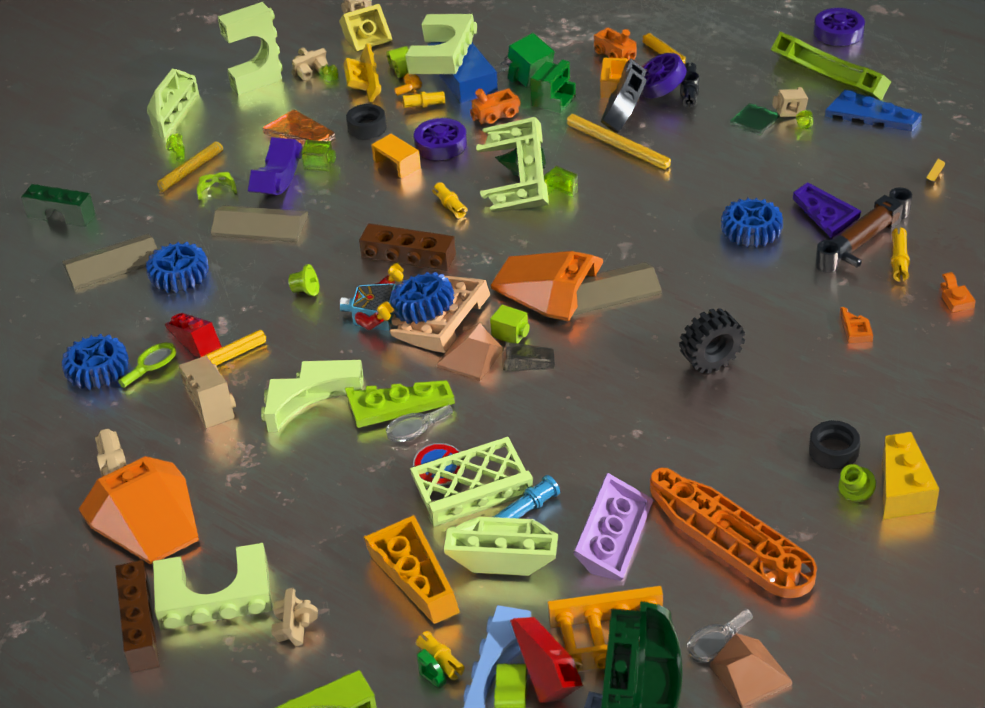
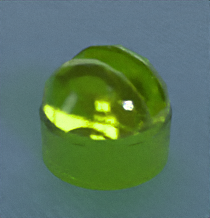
M327 64L323 67L322 74L324 80L334 81L338 79V69L335 65L331 64V66H328Z
M804 110L796 115L798 126L802 129H809L813 125L814 118L811 111Z

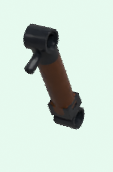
M901 187L892 189L889 197L883 195L875 201L874 209L833 239L819 242L816 252V268L826 273L834 272L838 269L839 262L842 260L856 268L860 267L862 260L851 253L886 227L892 229L901 222V219L907 218L910 215L912 192Z

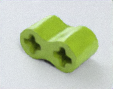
M407 46L386 52L390 68L394 69L398 78H402L409 73L405 57L409 50Z
M497 664L495 708H526V664Z

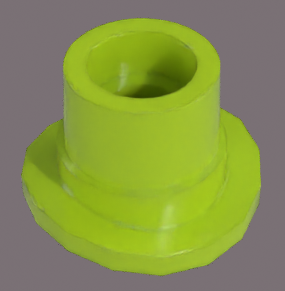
M306 264L300 272L289 275V287L293 293L305 292L308 296H315L319 293V280L312 265Z
M856 464L847 465L842 469L838 485L841 495L852 502L868 500L876 489L874 474L869 469Z

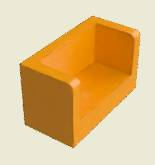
M603 58L600 98H610V95L616 90L624 66L628 61L627 58Z
M389 134L371 144L373 160L376 163L385 158L397 163L398 176L400 178H404L421 168L419 150L393 134Z

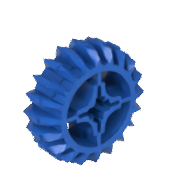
M747 197L746 200L738 199L737 202H731L730 206L725 207L721 216V228L725 238H730V242H737L738 246L744 244L747 248L749 246L757 248L758 245L766 246L767 243H773L774 239L779 238L783 229V217L779 207L774 206L773 202L766 203V199L758 200L757 197L755 199Z
M178 241L173 245L169 243V246H161L160 250H154L153 255H150L149 260L146 262L147 277L153 287H158L159 291L166 290L167 293L170 291L177 293L179 290L186 292L187 288L194 289L195 284H201L202 280L206 279L209 269L208 259L202 248L197 247L196 244L189 245L188 242L180 244Z
M426 272L420 275L418 273L417 276H410V279L402 280V284L395 286V289L391 292L390 304L394 309L393 313L400 321H406L407 324L412 322L418 324L420 321L426 323L429 319L435 320V317L438 315L442 316L443 311L450 310L449 306L454 304V290L451 282H449V279L444 274L438 275L437 272L432 274Z
M99 334L97 337L91 335L90 338L85 339L82 337L80 342L74 341L73 346L67 347V352L63 354L62 369L65 377L73 386L78 385L80 389L87 387L90 391L93 387L100 389L103 385L109 386L110 382H118V377H123L124 371L128 370L129 357L123 342H120L118 338H112L111 335L105 337L102 334Z

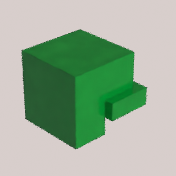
M534 33L509 45L507 58L512 63L509 64L507 79L512 83L518 80L526 88L530 87V78L546 61L553 63L555 51Z
M561 60L559 64L546 61L530 78L531 106L561 114L576 97V85L574 82L569 81L570 61Z

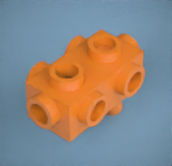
M607 27L594 35V50L597 54L603 53L609 58L634 60L636 57V41L628 38L630 31L624 29L620 34Z
M509 88L488 95L484 93L483 89H478L475 92L478 98L472 100V109H470L473 121L478 120L481 124H492L497 119L503 117L511 118L518 113L520 100Z

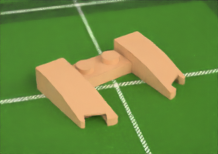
M445 276L451 282L454 290V304L449 306L450 310L443 311V315L436 316L435 320H427L426 323L420 321L418 324L415 322L407 324L406 321H400L399 318L393 316L391 319L392 324L398 327L397 329H390L391 336L414 346L446 353L457 339L454 330L472 308L480 309L490 296L486 280Z

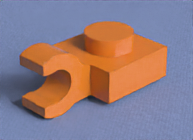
M952 272L942 274L945 282L940 284L943 290L941 298L950 311L955 313L974 308L976 300L966 286L958 287L956 277Z

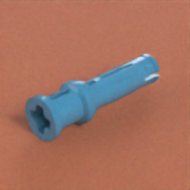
M545 475L540 483L533 488L528 487L525 489L522 497L493 517L519 519L532 509H540L543 506V502L552 496L557 497L560 494V488L551 476Z

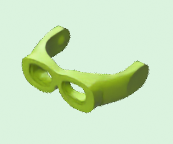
M229 172L199 177L197 185L199 200H202V191L212 186L215 182L231 186L234 194H237L236 183Z

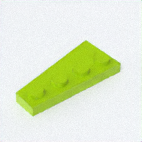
M447 380L417 382L411 387L391 384V388L377 389L376 385L366 386V390L354 391V387L345 388L346 397L357 428L455 404L454 395Z

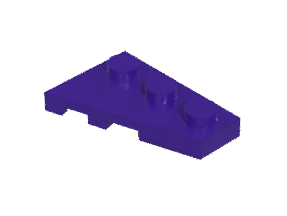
M808 182L793 192V200L830 238L836 236L861 216V210Z

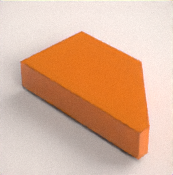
M840 307V316L848 343L873 342V333L869 319L861 315L857 317L849 313L847 308Z

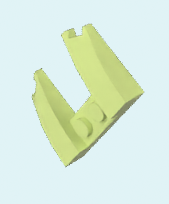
M532 117L483 128V132L488 134L484 145L477 144L476 150L478 152L517 148L520 183L480 191L484 199L489 197L492 201L493 206L490 207V210L492 212L549 205L547 184L544 182L540 146L543 143L541 123L538 119Z

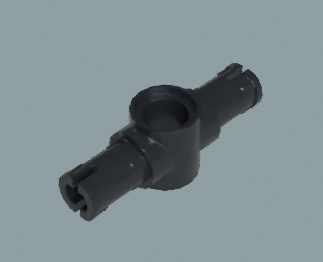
M685 63L687 71L683 81L680 83V95L683 97L682 103L685 107H688V103H690V107H694L696 97L699 94V74L696 72L697 67L695 63H691V66H689V63Z

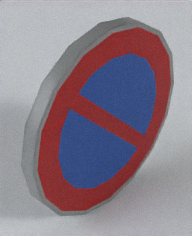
M445 443L427 445L417 452L413 460V467L459 453L460 451L454 446ZM451 464L446 466L444 471L457 474L460 466ZM426 472L419 476L422 480L432 483L435 474ZM440 477L437 485L446 487L451 485L453 480Z

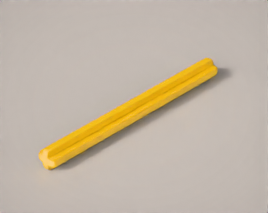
M575 114L567 117V125L663 170H666L671 165L669 157Z

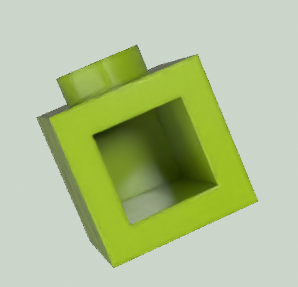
M501 305L490 318L491 336L493 338L517 345L523 337L528 335L530 325L528 324L526 312Z

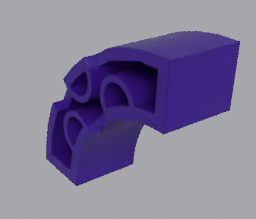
M271 137L268 153L265 158L266 166L264 168L260 167L258 170H251L248 192L271 195L282 194L290 185L298 161L303 157L302 144L296 139Z

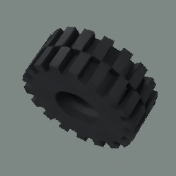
M720 308L717 311L709 309L708 314L702 312L698 319L694 317L691 320L693 324L691 326L687 325L684 328L686 333H682L680 336L682 340L679 342L680 352L701 373L704 371L711 373L712 369L718 371L720 366H728V361L730 359L734 361L736 358L735 353H740L742 350L740 345L745 343L743 327L726 310L723 311Z

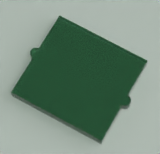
M749 103L730 121V124L742 128L744 131L761 135L779 118V114L768 110L766 107L762 108Z

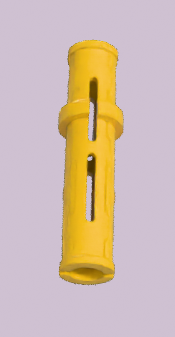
M895 228L892 231L893 256L891 257V266L894 272L893 278L900 282V275H902L903 281L909 278L908 267L910 265V258L907 255V232L904 228H900V234H898V229Z

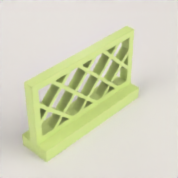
M509 437L410 468L411 475L428 509L433 527L518 499L523 496L525 489L528 487L533 488V478L529 470H525ZM506 447L508 451L506 458L493 454L495 450ZM475 456L485 459L481 466L469 463V460ZM489 461L502 464L499 472L486 468ZM451 464L460 466L457 474L444 471V469ZM507 466L517 469L519 474L507 476L503 473ZM465 468L478 472L474 480L461 476ZM430 472L435 474V477L431 483L422 480L419 475ZM482 474L495 478L492 483L486 485L479 483ZM440 477L453 480L449 489L437 485ZM458 482L470 486L469 490L461 493L454 491V488ZM432 491L445 494L443 499L434 502L430 499Z

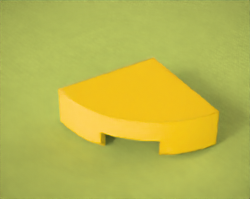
M938 159L926 178L932 182L935 181L945 162Z

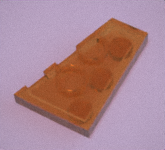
M295 109L263 127L265 135L271 136L274 133L279 135L280 138L297 139L301 144L319 149L336 140L335 132Z

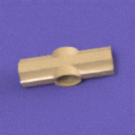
M109 429L101 430L95 437L99 454L97 455V460L103 477L127 464L123 449L120 448L116 431Z

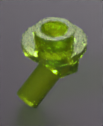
M180 133L170 135L166 140V149L176 153V160L178 162H183L185 160L183 137Z

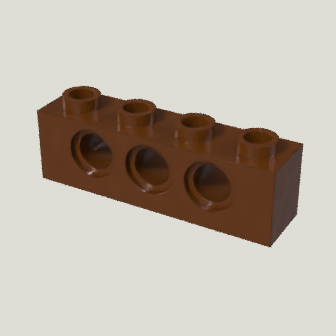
M368 223L359 239L361 258L448 271L456 255L455 237L444 234Z
M140 560L116 565L123 647L130 672L159 667L150 584L144 562Z

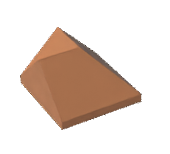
M478 323L457 337L437 363V368L481 381L502 353L503 347Z
M736 633L710 662V668L741 708H745L792 685V680L761 641Z

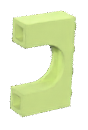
M263 2L218 16L220 33L228 43L250 36L261 37L260 50L253 59L227 69L230 86L238 95L282 80L281 72L283 68L278 58L280 50L275 39L277 31L272 21L274 20V13Z
M427 14L421 24L425 42L445 43L431 46H410L405 56L409 74H456L459 66L462 65L464 55H467L469 45L472 44L474 34L477 33V23L474 22L473 14Z
M259 543L236 547L238 567L236 578L227 588L213 594H198L186 587V574L181 556L153 561L155 613L160 630L272 611L264 544Z

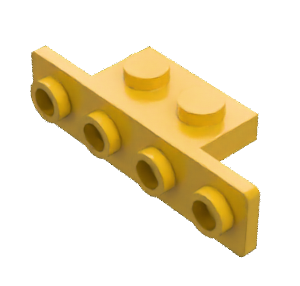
M366 43L360 56V61L346 58L343 65L347 85L355 90L367 91L369 102H374L375 97L379 96L381 92V85L379 84V74L376 71V63L373 58L374 52H372L371 45Z

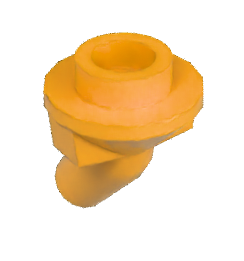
M408 73L404 76L405 85L394 88L396 96L407 92L415 93L416 90L422 87V81L418 75Z

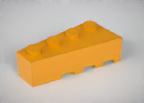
M414 515L364 536L371 558L433 624L460 613L454 592Z

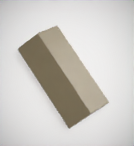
M223 205L215 210L211 236L297 242L308 217V211Z
M145 234L64 260L62 263L74 290L145 268L149 256L153 255L154 250L158 249L153 237Z
M643 262L597 273L595 277L585 276L576 292L578 307L573 315L662 294L654 267Z

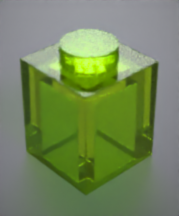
M306 140L301 152L304 170L329 171L331 164L335 162L336 158L335 150H332L331 141Z

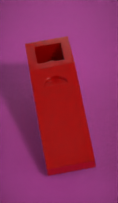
M179 313L172 316L171 321L165 323L166 328L193 356L200 358L222 347L210 321Z
M535 617L513 618L510 620L540 703L561 701L583 686L572 656Z

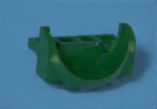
M642 601L640 602V611L611 609L601 708H677L682 687V659L671 612L661 605Z

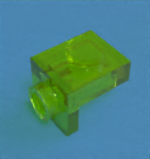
M555 166L544 175L548 195L555 189L570 196L578 193L577 174Z

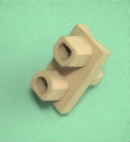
M304 47L298 49V56H295L294 60H292L293 70L291 74L294 77L299 75L304 81L312 76L313 69H316L321 74L327 72L328 62L324 48L314 52L312 50L307 52Z
M294 588L285 590V599L274 602V615L278 620L283 619V621L272 624L271 633L278 642L290 639L295 646L303 644L304 627H308L309 623L317 619L318 609L310 604L309 600L302 601L295 596Z

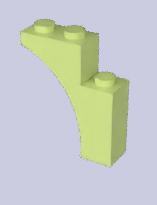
M361 360L302 361L301 371L297 372L296 378L270 379L269 388L264 391L266 407L261 409L262 422H266L268 432H278L281 426L293 414L310 404L327 398L346 395L345 388L354 387V391L362 390L364 377Z

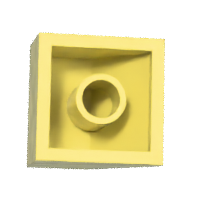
M380 4L343 14L339 20L346 40L356 52L363 50L366 43L370 44L371 47L393 41Z

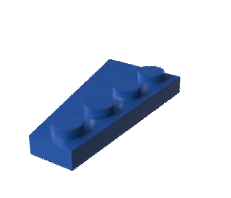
M846 89L825 110V117L832 118L833 115L843 116V120L852 121V118L862 119L864 124L884 123V127L911 132L921 122L922 118L921 113L914 112L911 109H905L892 103H886Z

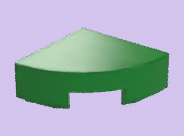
M425 649L417 654L419 674L437 688L447 683L445 674L434 657Z

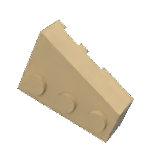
M207 356L178 365L183 385L206 428L234 419L232 408L236 407L233 395L229 393L227 382L219 373L215 363L213 364Z

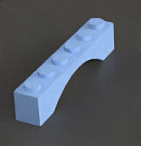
M497 605L494 616H489L487 622L488 635L486 639L482 638L479 648L480 659L479 662H474L471 674L472 683L471 685L467 684L465 688L464 708H485L488 692L496 678L497 664H508L515 657L522 654L510 620L513 618L531 617V611Z

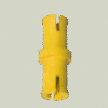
M422 91L420 94L402 96L404 109L419 106L427 108L428 105L445 104L444 91L432 93Z
M441 182L434 185L435 189H432V192L441 200V204L446 209H450L456 218L464 217L466 215L465 212L468 210L458 200V196L454 192H450Z
M429 631L422 633L427 638L426 641L420 635L418 636L416 645L422 650L428 651L451 680L458 679L454 670L462 676L465 666L451 654V649L448 646L440 644Z

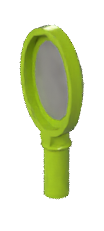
M163 342L146 349L137 360L138 365L134 370L118 380L120 386L125 388L139 377H142L146 372L156 370L168 364L176 355L174 344Z

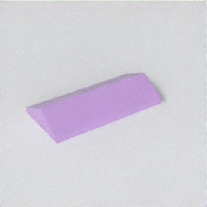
M607 473L574 549V556L591 574L621 581L624 578L654 499Z

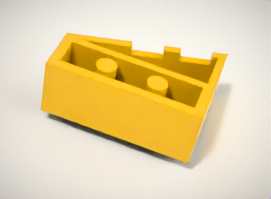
M906 432L885 436L882 455L883 520L936 511L939 487L912 433Z

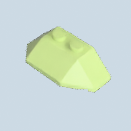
M171 69L154 91L147 106V113L152 126L160 138H166L199 93L194 75L177 69Z
M476 517L463 522L457 527L447 528L444 553L473 573L529 576L556 559L558 534L550 531L533 519Z

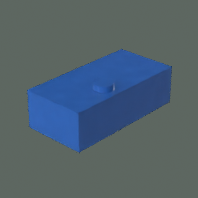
M430 42L428 46L439 45L445 42ZM473 43L469 45L467 55H464L462 65L459 66L456 74H438L460 103L477 99L478 97L475 92L478 89H483L486 95L498 92L497 71Z

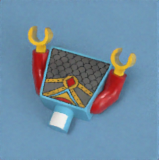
M398 263L389 267V275L385 276L379 283L360 285L356 289L354 298H341L340 311L352 312L353 324L367 330L390 331L391 319L394 316V309L390 304L391 292L395 289V281L400 282L403 280V268Z

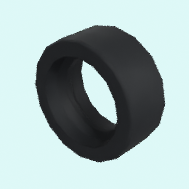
M375 104L355 106L346 114L348 133L357 139H373L383 134L387 128L385 111ZM364 120H374L369 123H358Z
M829 420L821 422L813 428L810 433L809 454L813 461L828 469H843L845 466L856 462L860 450V435L854 427L842 421ZM828 439H837L845 442L850 447L844 450H830L822 446L820 442Z

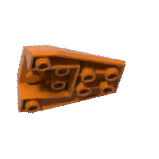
M574 251L509 256L490 286L494 291L546 317L569 321L578 307L576 293L585 276H596L603 264V259Z
M145 456L97 479L79 508L80 514L91 529L150 565L153 564V561L162 560L199 541L185 477L174 463Z

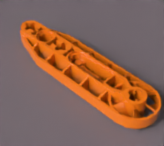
M658 468L652 472L650 478L652 498L660 505L676 527L762 588L778 597L790 599L801 597L809 593L814 587L817 566L814 559L799 546L712 487L681 477L669 468ZM805 563L811 572L801 573V565ZM800 577L808 580V582L799 586Z

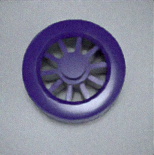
M826 9L815 17L814 36L819 41L832 46L852 45L862 39L865 20L862 15L851 9Z
M664 53L652 58L642 66L647 70L644 77L647 81L641 93L642 96L649 99L662 97L673 91L683 81L687 69L679 55Z
M450 118L427 120L421 123L413 134L414 146L419 150V155L429 160L441 161L452 159L460 155L467 147L464 125Z

